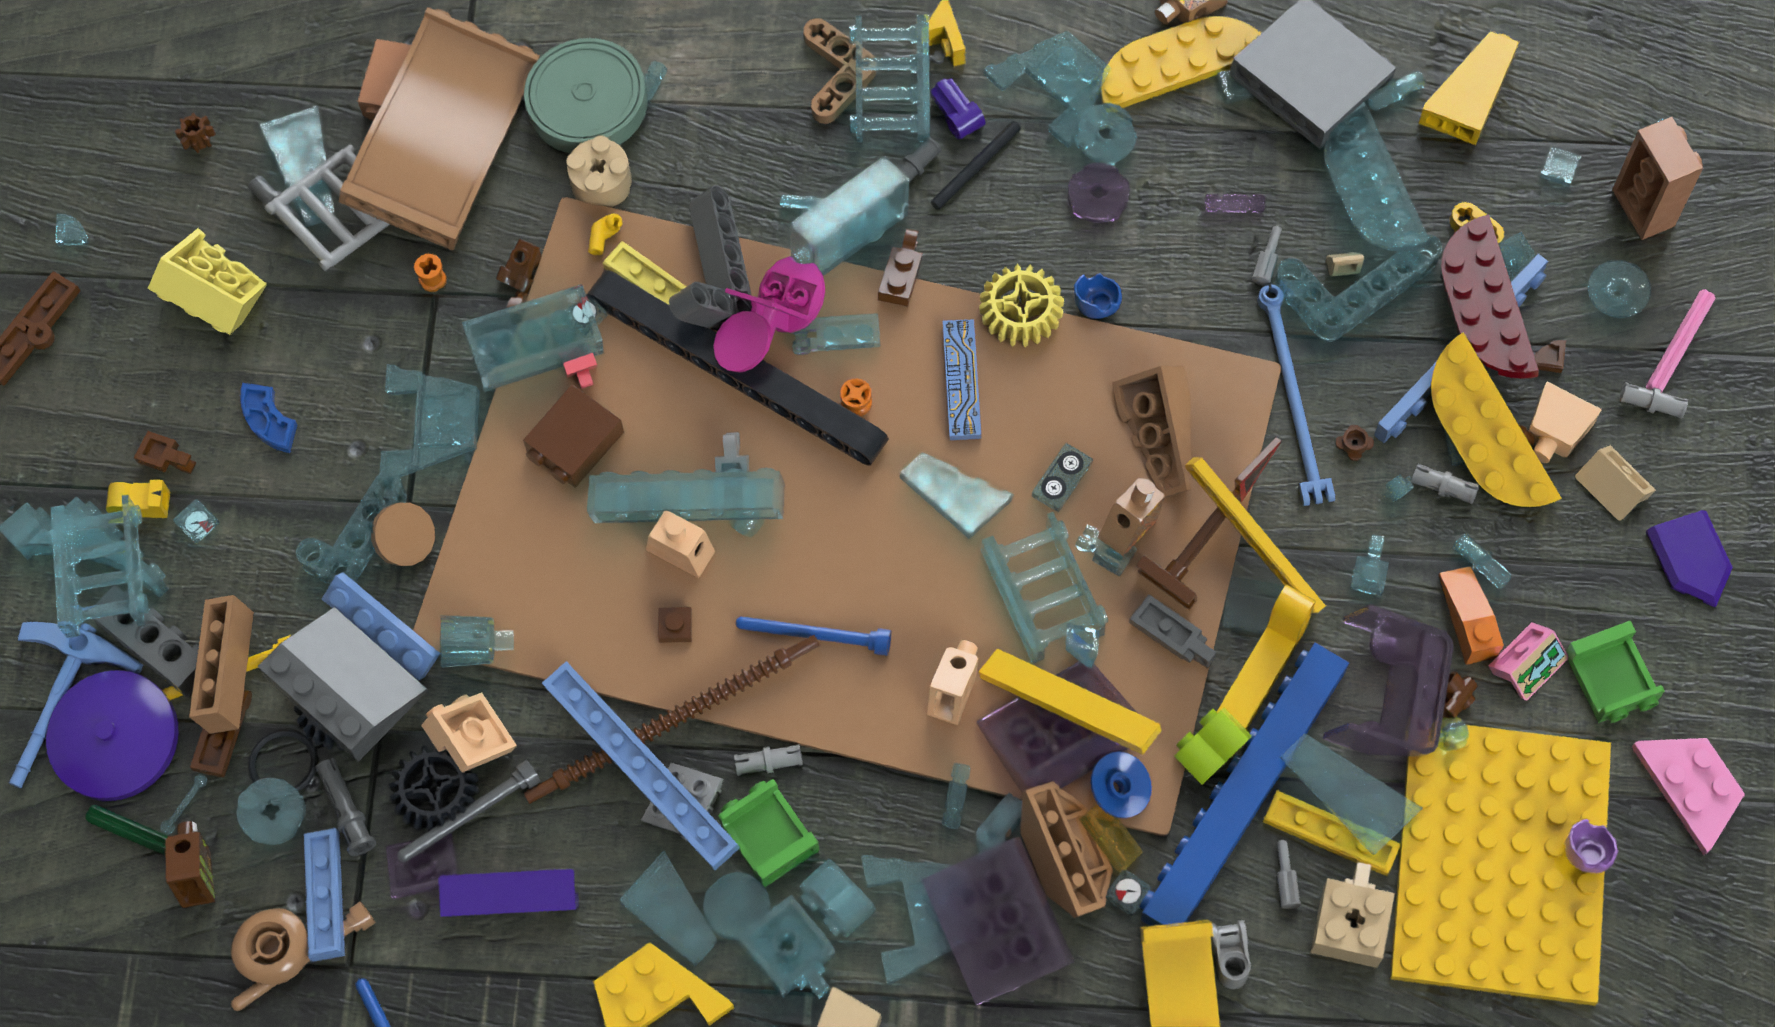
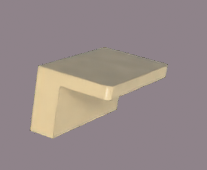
M1611 445L1598 450L1575 475V478L1619 521L1624 519L1638 503L1648 499L1656 491Z

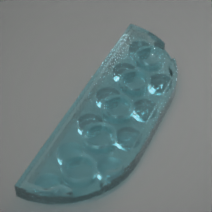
M1363 102L1332 131L1329 139L1325 142L1324 156L1327 170L1346 214L1356 232L1366 241L1377 247L1404 252L1431 247L1430 239L1366 103Z

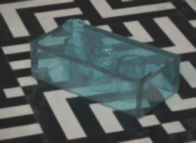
M885 156L790 223L791 257L798 263L816 264L824 276L868 243L880 239L886 230L908 215L909 178Z
M582 284L462 322L464 336L484 392L563 367L564 362L593 353L594 356L604 353L603 339ZM580 303L587 324H580L575 321L572 314L574 305Z

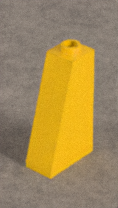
M1490 31L1425 103L1419 124L1476 145L1512 63L1519 42L1512 40L1507 35L1496 34Z

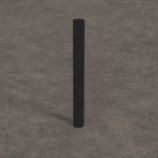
M1016 121L1008 124L930 201L931 205L936 210H940L1021 130L1020 125Z

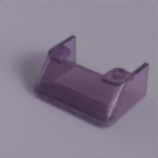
M1371 604L1344 616L1343 623L1371 632L1369 646L1372 655L1377 660L1390 665L1380 723L1366 721L1360 725L1349 722L1325 732L1323 740L1369 755L1421 757L1434 752L1439 743L1452 661L1453 641L1451 637L1442 629Z

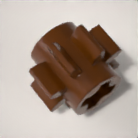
M192 113L191 116L180 119L181 129L175 130L178 139L181 140L180 143L184 150L191 147L199 153L200 150L207 146H212L210 137L215 136L216 132L213 126H210L211 123L207 116L201 119L195 113Z

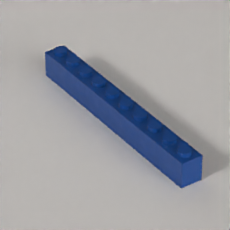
M1314 643L1310 651L1304 649L1294 664L1298 670L1293 678L1287 675L1277 691L1282 694L1277 703L1275 704L1270 701L1261 716L1264 723L1259 730L1255 728L1251 730L1250 734L1252 737L1244 744L1248 747L1242 757L1236 754L1227 769V772L1230 773L1229 778L1225 784L1219 781L1209 798L1213 800V803L1207 811L1203 808L1199 811L1192 823L1196 827L1190 838L1184 835L1175 850V853L1179 856L1173 865L1167 862L1160 872L1157 880L1161 884L1154 893L1149 890L1139 906L1143 909L1141 921L1149 926L1188 922L1343 678L1349 662L1317 643Z

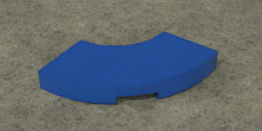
M242 383L241 407L251 430L268 446L290 453L297 423L295 420L283 416L277 410L274 403L275 391L273 387Z

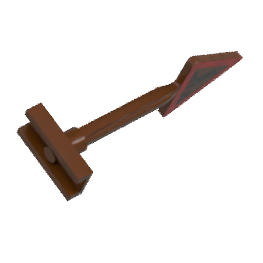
M1276 437L1235 479V489L1231 493L1240 502L1244 500L1282 440ZM1217 507L1176 560L1173 559L1166 569L1143 556L1136 565L1139 568L1137 572L1186 609L1190 610L1196 603L1197 596L1181 580L1187 574L1188 566L1227 517Z

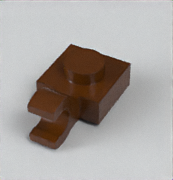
M147 431L134 456L137 463L162 472H166L170 464L180 471L191 474L196 465L195 461L190 460L192 457L190 454L177 450L179 444L176 440Z

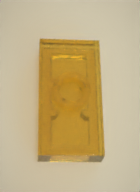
M1097 802L1079 818L1118 873L1126 870L1143 853L1119 818L1106 813Z

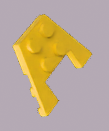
M648 943L594 981L606 1027H647L687 998L691 999L708 1025H711L734 1009L730 1000L651 943Z

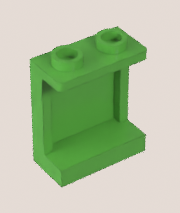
M1631 621L1570 643L1566 650L1568 662L1598 723L1608 719L1611 723L1618 722L1629 715L1628 712L1637 708L1641 712L1647 711L1659 704L1658 700L1665 692L1662 685L1656 687L1632 639L1636 631Z
M774 779L767 783L765 781L757 783L749 790V795L740 801L734 799L728 802L721 809L722 813L718 815L721 826L739 845L738 851L764 888L819 852L818 841L811 832L806 830L779 791Z

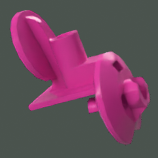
M791 256L777 261L766 272L760 283L758 297L728 288L725 289V293L751 302L752 309L751 312L742 311L732 315L723 322L716 333L713 346L714 356L719 365L731 372H744L753 369L769 351L775 330L778 332L794 333L806 328L817 317L824 302L825 284L823 274L816 264L798 263Z

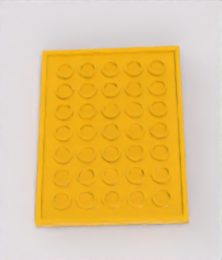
M1411 719L1390 979L1593 1006L1598 1003L1605 871L1589 873L1577 869L1566 856L1565 841L1572 826L1583 819H1588L1592 825H1605L1607 828L1610 742Z

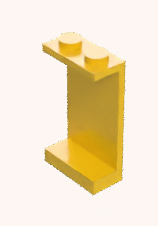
M1202 920L1140 927L1151 1027H1220L1210 936H1213L1212 922Z

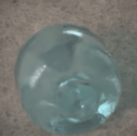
M744 504L738 505L729 518L731 527L745 537L754 536L764 525V518L759 515L761 510L753 504H750L749 507Z
M1452 717L1443 718L1435 723L1432 737L1441 750H1458L1467 744L1469 731L1467 725L1459 717L1452 719Z

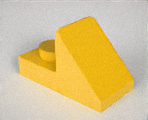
M941 0L922 31V47L941 43L945 57L950 56L955 67L965 64V46L949 1Z

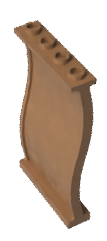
M427 7L407 56L364 139L347 179L340 189L339 203L453 251L478 192L524 97L528 74L533 65L538 61L540 55L535 54L532 49L526 46H517L507 42L501 35L484 32L471 22L456 20L443 10H433Z

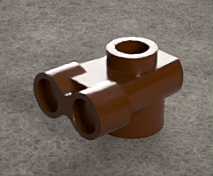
M519 239L505 267H500L496 279L522 292L529 293L534 281L531 279L533 270L538 268L542 256L539 251L540 247L526 240ZM523 253H524V254H525V259H524V261L522 262V255H523Z
M1456 671L1446 675L1436 686V689L1443 697L1437 703L1435 702L1427 712L1428 718L1431 721L1443 722L1445 719L1453 721L1461 711L1467 709L1475 701V697L1472 694L1478 687L1476 682L1469 676L1462 678Z

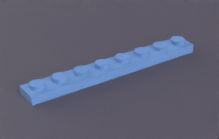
M1539 254L1511 282L1518 307L1526 299L1527 295L1525 293L1529 288L1532 287L1535 290L1546 277V274L1543 272L1548 261ZM1436 362L1378 423L1374 436L1382 443H1385L1391 435L1394 438L1399 436L1407 425L1406 419L1411 414L1417 416L1427 404L1425 399L1431 394V381Z
M567 661L542 682L551 695L714 870L719 868L740 848L732 837Z

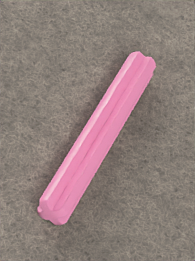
M1704 289L1699 292L1650 377L1646 389L1658 388L1661 389V393L1663 392L1715 300L1713 293Z

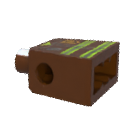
M190 821L182 822L177 825V835L169 836L165 840L166 882L182 908L216 902L210 849L200 832H197L196 823Z

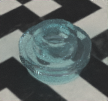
M1401 474L1396 476L1385 485L1388 491L1384 493V496L1386 498L1390 497L1393 502L1403 497L1414 488L1410 482L1412 480L1411 476L1409 475L1406 478H1403Z

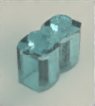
M830 858L799 885L803 893L800 899L812 912L818 909L824 914L826 918L823 920V923L835 936L841 933L847 939L876 912L875 905Z

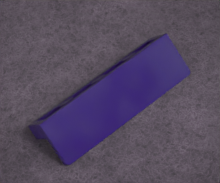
M573 869L441 875L439 877L440 917L576 910L579 907L578 893H575Z

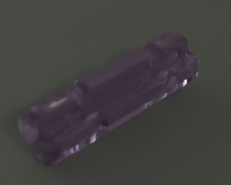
M1206 194L1204 201L1205 211L1218 212V209H1222V212H1247V209H1251L1253 213H1262L1265 209V196L1263 194H1252V197H1248V194H1223V197H1218V194Z

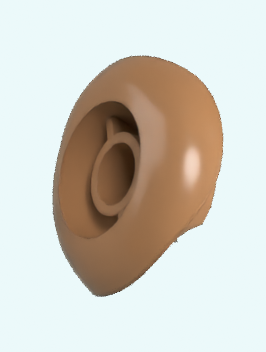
M281 908L268 909L252 915L240 926L231 946L233 963L243 976L260 984L276 985L292 979L303 968L308 957V936L302 921L294 913Z

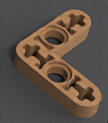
M812 19L804 26L803 32L806 45L840 69L815 95L811 102L813 118L819 123L827 124L833 122L874 79L877 74V61L869 51L822 19ZM822 31L823 38L820 35L812 37V32L818 33ZM837 45H844L849 51L845 55L837 56L832 52V49ZM866 63L869 64V69L862 68L858 70V64L862 66ZM841 82H848L853 88L847 93H841L837 91L836 86ZM830 103V111L826 109L822 112L820 111V105L826 107Z

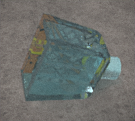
M441 615V667L491 664L494 662L495 650H514L513 630L494 631V618Z

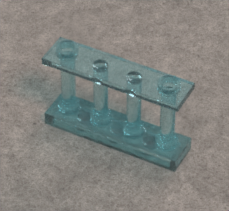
M862 15L856 16V25H850V44H856V115H850V132L856 133L857 142H863V130L911 129V132H918V142L925 141L930 137L929 15H917V25H911V28H862ZM911 40V43H917V54H911V57L863 58V41ZM863 70H911V73H917V84H911V87L863 88ZM863 100H911V103H917V114H911V117L863 118Z
M122 495L123 511L76 518L74 515L71 516L64 505L51 507L57 622L59 629L67 638L80 636L79 624H83L84 620L130 613V616L138 626L145 625L144 614L149 612L147 597L142 592L138 525L142 524V514L139 505H134L128 495ZM124 524L125 540L79 548L77 545H74V535H77L78 531ZM126 553L127 570L85 577L76 575L75 565L79 564L80 560ZM128 583L129 600L87 607L78 605L77 594H81L82 590Z
M1053 512L1047 514L1046 530L1006 546L1003 544L998 545L994 535L981 540L983 557L1032 664L1044 660L1045 647H1048V643L1068 635V631L1074 633L1093 625L1099 638L1104 636L1105 623H1108L1105 609L1101 604L1096 605L1066 539L1069 538L1067 528L1062 520L1057 521ZM1051 541L1054 542L1060 554L1059 558L1019 574L1010 572L1006 564L1009 562V558ZM1061 570H1067L1073 582L1072 586L1029 602V600L1023 601L1019 592L1022 590V586ZM1080 597L1087 612L1086 614L1044 631L1041 628L1036 629L1032 621L1035 618V614Z

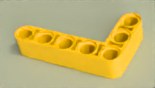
M1285 585L1272 608L1267 628L1228 691L1217 713L1225 708L1246 730L1248 729L1303 636L1316 600Z

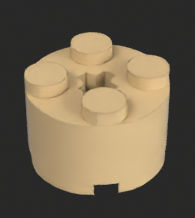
M597 136L578 145L568 156V176L573 194L577 200L613 208L627 198L632 182L627 155L617 143L605 136Z

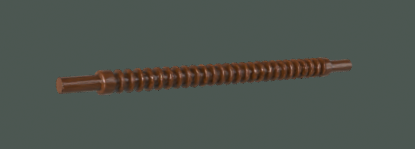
M812 635L786 650L784 648L776 650L773 657L766 656L767 660L765 662L758 660L757 666L754 667L751 664L749 666L750 670L742 669L741 675L734 673L732 680L725 678L724 684L721 685L718 682L715 689L709 687L708 693L701 691L699 698L692 696V701L689 703L686 700L683 701L684 705L682 707L676 705V710L672 712L668 709L666 716L659 714V719L656 721L650 719L649 725L642 723L640 730L637 728L633 729L634 734L644 745L648 739L652 742L655 735H658V737L662 736V731L669 733L671 726L678 728L679 722L687 723L686 719L688 717L694 719L697 712L703 714L704 708L711 710L712 704L720 705V700L724 699L727 701L730 694L736 696L737 690L744 692V687L747 685L753 687L754 681L761 683L763 676L769 678V673L774 672L777 674V669L780 667L784 670L792 666L791 661L820 646L815 635ZM600 747L601 751L596 752L593 750L592 756L584 755L583 761L576 759L574 766L567 764L566 770L560 768L552 773L553 777L525 791L524 795L529 804L558 788L564 790L571 786V781L578 782V777L583 776L586 778L587 772L595 773L596 767L603 769L605 762L612 764L611 758Z

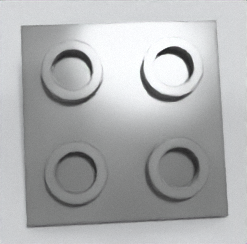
M671 763L668 770L707 812L712 813V806L718 796L722 794L720 788L722 787L723 779ZM650 802L641 821L681 834L655 805Z

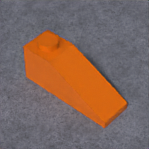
M1471 566L1439 573V579L1465 664L1495 659L1501 652L1504 644L1495 615Z

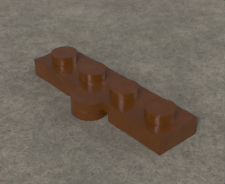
M53 271L0 336V385H6L34 348L42 350L49 348L53 344L55 335L51 327L81 291L76 284Z

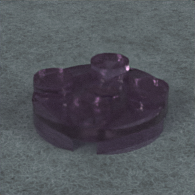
M1090 163L1071 177L1068 186V201L1072 207L1073 214L1077 218L1094 223L1113 222L1120 218L1129 201L1130 187L1126 177L1124 179L1118 173L1119 170L1116 167L1107 163ZM1100 187L1102 192L1107 195L1102 196V198H1096L1090 192H1095L1096 188Z

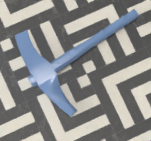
M23 622L18 641L45 644L59 650L67 657L52 686L34 731L31 732L32 735L18 765H15L16 769L9 784L22 788L28 773L31 772L30 769L44 739H46L45 736L52 712L60 699L70 689L81 663L107 664L136 674L141 672L143 665L114 644L96 635L97 630L89 624L84 623L79 629L55 623Z

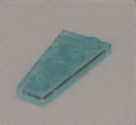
M318 106L260 124L262 135L287 188L326 161ZM321 179L310 187L309 190L334 215L331 188ZM299 196L293 200L305 227L323 222Z
M1306 733L1280 756L1281 760L1372 855H1375L1423 809Z

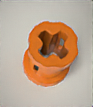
M424 254L416 260L414 270L424 290L436 292L445 286L447 277L442 270L441 260L436 255Z

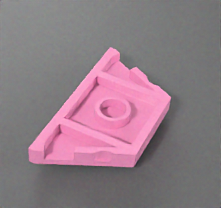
M1707 738L1637 741L1633 744L1632 749L1703 855L1707 854L1717 841L1745 793Z

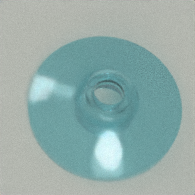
M1612 260L1602 263L1592 272L1588 281V295L1593 305L1602 313L1615 318H1628L1640 313L1646 307L1651 297V284L1644 271L1635 264L1623 260ZM1612 291H1619L1622 297L1614 295Z

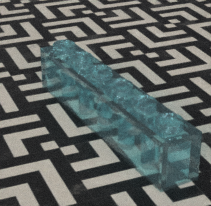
M760 468L752 472H744L741 469H728L725 472L699 469L695 470L694 473L666 470L662 474L634 471L631 475L602 472L599 475L589 476L587 512L594 523L658 522L665 510L687 521L783 519L785 482L780 471L772 468Z

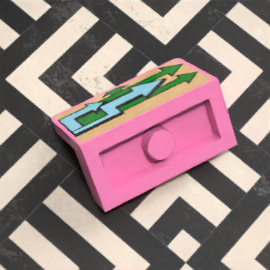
M1531 622L1488 666L1493 675L1511 681L1521 699L1528 700L1568 660V655L1554 630Z

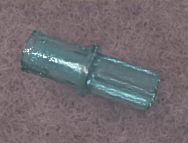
M1415 70L1413 73L1397 81L1394 79L1388 81L1387 86L1375 91L1367 99L1369 108L1377 111L1395 101L1398 103L1402 102L1405 96L1425 87L1423 75Z
M1466 533L1454 543L1452 548L1473 565L1472 570L1481 572L1499 589L1509 583L1512 577L1511 573L1492 557L1493 553L1490 550L1486 552Z

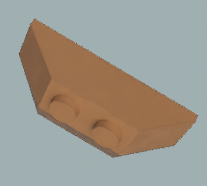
M1052 781L1023 792L1020 833L1046 895L1076 918L1105 907V897L1110 884L1112 867L1087 807L1067 792L1059 789L1060 786Z

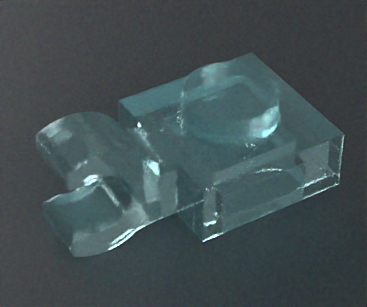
M1372 534L1367 556L1357 555L1350 586L1351 590L1382 596L1389 562L1380 560L1385 537Z

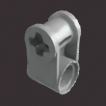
M1238 920L1237 924L1218 927L1214 923L1212 924L1213 936H1210L1219 982L1228 989L1241 988L1247 981L1251 964L1244 920ZM1229 964H1236L1242 969L1243 973L1238 976H1232L1226 971L1225 967Z

